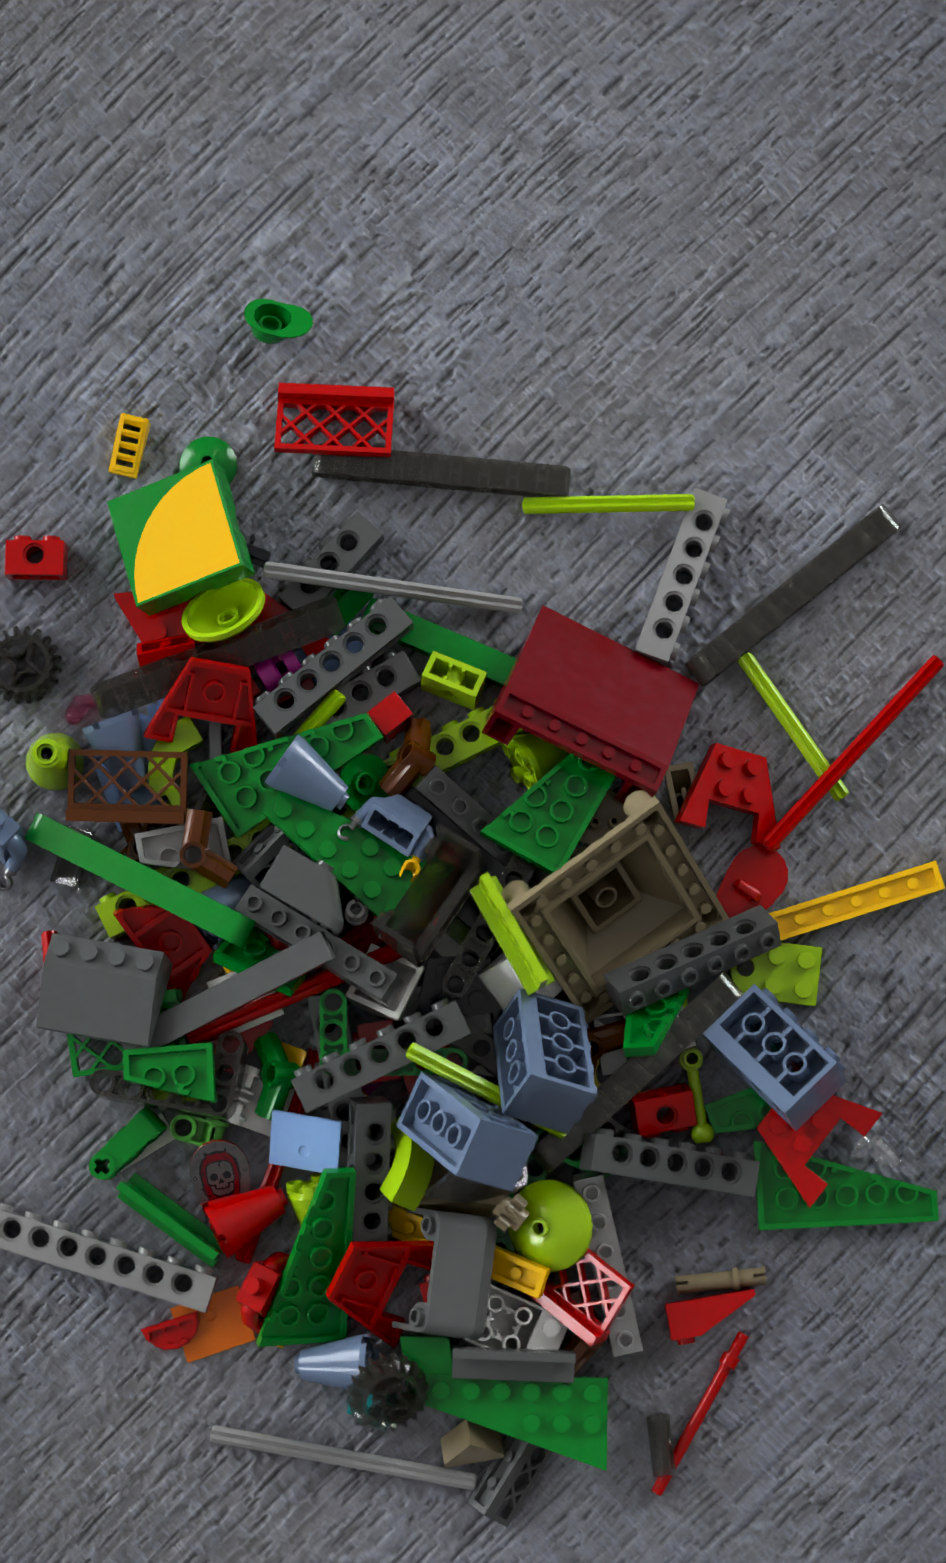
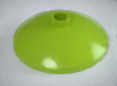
M250 578L241 579L219 589L201 592L189 602L183 612V629L190 638L201 642H219L232 638L246 630L258 618L265 604V593L261 585Z
M541 1180L526 1186L520 1191L519 1195L528 1202L524 1209L530 1214L516 1231L511 1227L508 1228L515 1250L519 1255L551 1268L550 1271L552 1272L573 1266L584 1256L592 1238V1217L588 1205L578 1191L561 1181ZM539 1223H541L544 1228L542 1233L538 1229Z

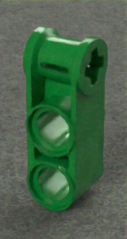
M149 1106L144 1107L91 1158L89 1162L90 1173L96 1179L110 1180L114 1178L124 1167L132 1163L147 1146L157 1140L168 1127ZM100 1160L110 1161L108 1164L110 1171L108 1173L98 1172L100 1169L98 1162Z

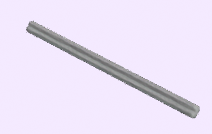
M269 561L265 562L263 568V577L514 614L520 613L523 605L522 599L519 597Z
M217 1425L212 1427L210 1441L214 1443L468 1490H474L476 1486L477 1475L466 1471Z

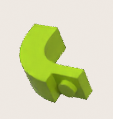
M183 717L177 722L173 742L157 740L152 751L190 752L202 745L203 739L191 718ZM152 757L157 763L163 759ZM169 758L161 766L172 779L174 769L181 758ZM150 761L148 773L155 767ZM158 769L148 778L150 786L157 793L169 783ZM173 785L160 795L162 799H168V805H180V794Z
M398 1115L395 1123H391V1135L394 1136L395 1140L394 1161L379 1190L391 1202L415 1212L429 1185L435 1158L396 1126L401 1116Z

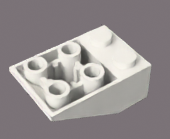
M490 1284L485 1330L477 1340H464L480 1347L558 1350L567 1327L541 1305Z

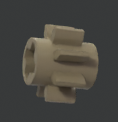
M506 1194L492 1211L497 1216L494 1224L504 1232L509 1227L516 1231L530 1214L524 1209L528 1202L519 1194H516L513 1198Z

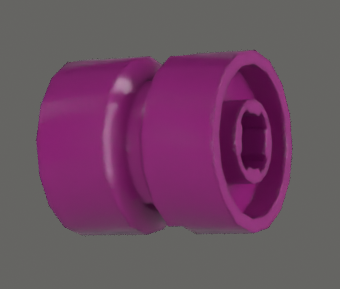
M288 643L274 650L273 657L270 658L266 655L252 663L265 688L270 693L279 686L278 681L289 672L294 674L302 668ZM282 661L288 670L283 675L279 673L275 666Z

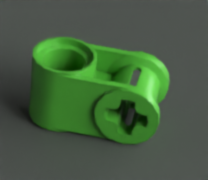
M182 1113L171 1121L170 1132L175 1139L200 1147L202 1144L211 1141L213 1128H215L213 1140H222L225 1128H228L230 1123L210 1117ZM180 1119H187L191 1122L192 1131L189 1135H181L177 1132L176 1124Z

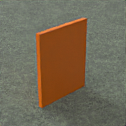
M239 1285L214 1293L208 1312L199 1311L200 1324L197 1334L190 1343L182 1346L188 1363L256 1340L254 1331L244 1325L241 1319L242 1306L236 1301V1296L240 1290ZM182 1305L170 1308L173 1318L198 1311Z

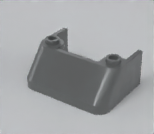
M283 845L259 887L267 891L266 894L338 938L343 933L344 920L337 877L332 874L334 868L322 860L314 863L286 845Z
M417 1208L414 1212L407 1209V1213L423 1215L421 1231L427 1240L434 1241L427 1302H417L411 1309L409 1314L410 1323L392 1321V1327L425 1334L479 1339L485 1330L497 1235V1227L494 1224V1220L491 1217L424 1208Z

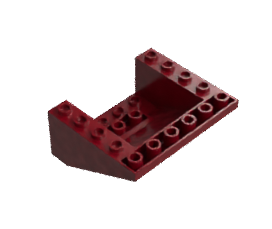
M543 605L481 733L508 746L519 728L621 778L622 781L614 799L624 803L631 793L640 790L647 792L653 797L658 792L668 770L699 683Z

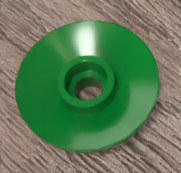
M201 437L192 441L184 449L179 463L180 472L199 465L204 459L210 458L225 470L229 485L235 478L237 458L233 449L225 441L216 437Z
M360 754L348 761L342 768L340 778L348 786L346 793L350 795L345 804L353 811L357 812L372 797L386 798L389 796L379 785V781L389 770L381 758L372 754ZM360 778L362 779L361 787L358 785Z

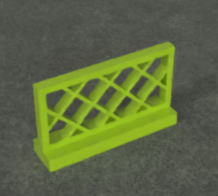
M487 872L480 876L479 885L470 889L469 892L527 995L530 996L555 982V979L501 896L503 888L496 875L491 878Z

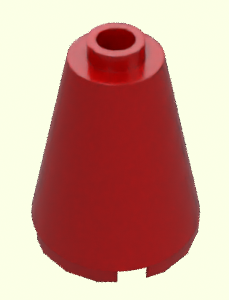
M272 1185L206 1201L201 1204L205 1217L209 1218L210 1228L222 1252L228 1259L286 1213L284 1206L288 1205L282 1189L275 1190Z

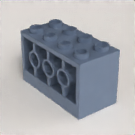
M753 984L703 1035L713 1051L781 1118L797 1131L847 1082L843 1074L845 1068L839 1062L840 1058L828 1046L824 1049L818 1042L819 1038L808 1027L803 1029L797 1022L798 1018L787 1007L782 1009L777 1003V998L767 988L761 991Z
M518 989L493 1026L503 1115L567 1134L573 1125L580 1121L582 1113L589 1103H593L597 1095V1087L595 1086L593 1076L594 1065L591 1062L590 1055L591 1044L588 1042L587 1035L588 1024L585 1021L583 1007L539 993H533L528 996L525 989Z
M422 1071L396 1125L455 1176L512 1192L522 1175L524 1166L538 1138V1135L516 1118L503 1115L501 1107L445 1078Z

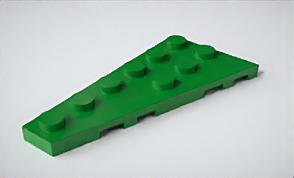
M426 1374V1406L607 1471L608 1377H574V1383L452 1378V1374Z

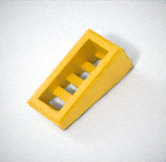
M121 413L109 465V473L137 479L151 427L148 419ZM127 425L141 428L140 432L127 430ZM124 437L137 439L138 443L134 444L123 440ZM121 448L136 451L135 456L120 453ZM118 460L132 462L133 467L118 465Z

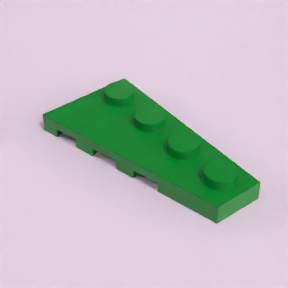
M752 1088L704 1105L714 1134L756 1129L771 1109Z

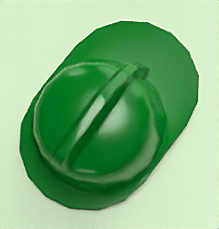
M255 299L248 303L244 311V317L251 326L253 335L259 341L266 344H277L287 338L301 337L308 333L313 325L311 314L304 308L270 299Z

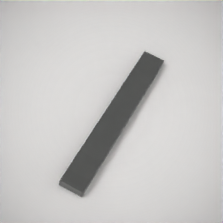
M319 931L162 1012L158 1016L150 1047L167 1046L336 959L324 931ZM122 1044L124 1050L144 1048L139 1046Z

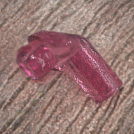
M96 692L75 696L65 711L67 722L71 725H77L84 718L89 708L103 706L102 693Z

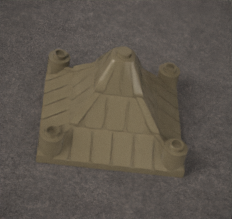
M642 790L635 791L626 798L623 809L628 818L623 823L617 825L606 833L603 838L598 839L593 844L573 851L568 862L562 868L557 869L532 889L524 881L517 880L507 884L501 893L512 915L564 991L565 998L571 1004L584 1008L587 1024L614 1005L608 998L603 974L729 919L661 803L654 796L651 797Z

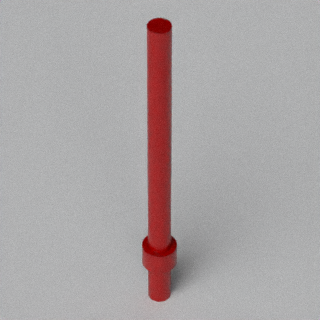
M738 1331L728 1351H724L719 1359V1362H721L719 1368L651 1489L655 1494L662 1496L731 1369L735 1370L740 1361L738 1357L749 1338L744 1333Z

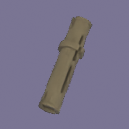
M764 1266L738 1270L737 1267H731V1271L675 1275L677 1295L731 1288L734 1291H740V1287L767 1286Z

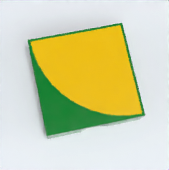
M213 459L107 501L136 607L149 616L186 602L201 592L219 589L255 574L245 538L237 524L235 504L225 470Z

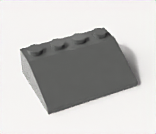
M53 933L44 960L36 1027L38 1029L149 1048L173 964L167 955L161 951Z

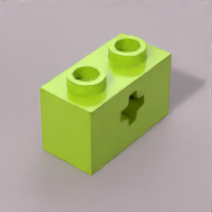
M433 651L421 675V690L475 710L486 687L487 672Z

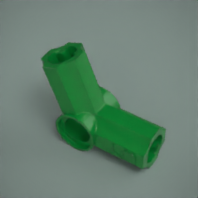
M268 1032L258 1037L254 1042L256 1051L263 1064L261 1079L264 1084L254 1112L259 1117L272 1121V1110L283 1111L290 1089H295L291 1079L296 1077L294 1071L300 1069V1067L295 1062H289L277 1034Z

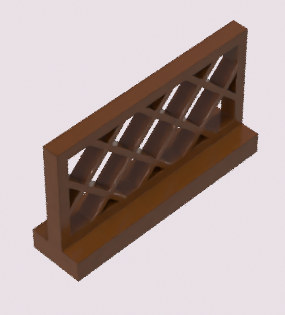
M69 749L68 805L65 821L185 824L187 813L188 752ZM76 755L88 756L96 764L85 776L76 768ZM94 756L104 757L100 761H98ZM110 756H117L125 765L114 777L102 766ZM124 757L134 758L128 763ZM147 757L155 767L142 778L131 765L138 758ZM152 757L163 759L157 763ZM169 758H181V771L172 779L161 766ZM98 768L110 779L99 791L87 780ZM127 769L139 779V782L129 792L116 780ZM157 769L169 781L158 793L146 782ZM77 775L80 778V780L75 784V779ZM181 776V782L179 786L175 781ZM84 782L95 795L87 803L75 802V790ZM112 783L124 794L116 804L109 803L101 795ZM142 784L154 795L146 804H138L131 796ZM173 785L180 792V805H168L160 795ZM97 798H99L103 803H92V802H93L94 800H96ZM128 798L132 804L122 803ZM157 799L162 805L151 804Z

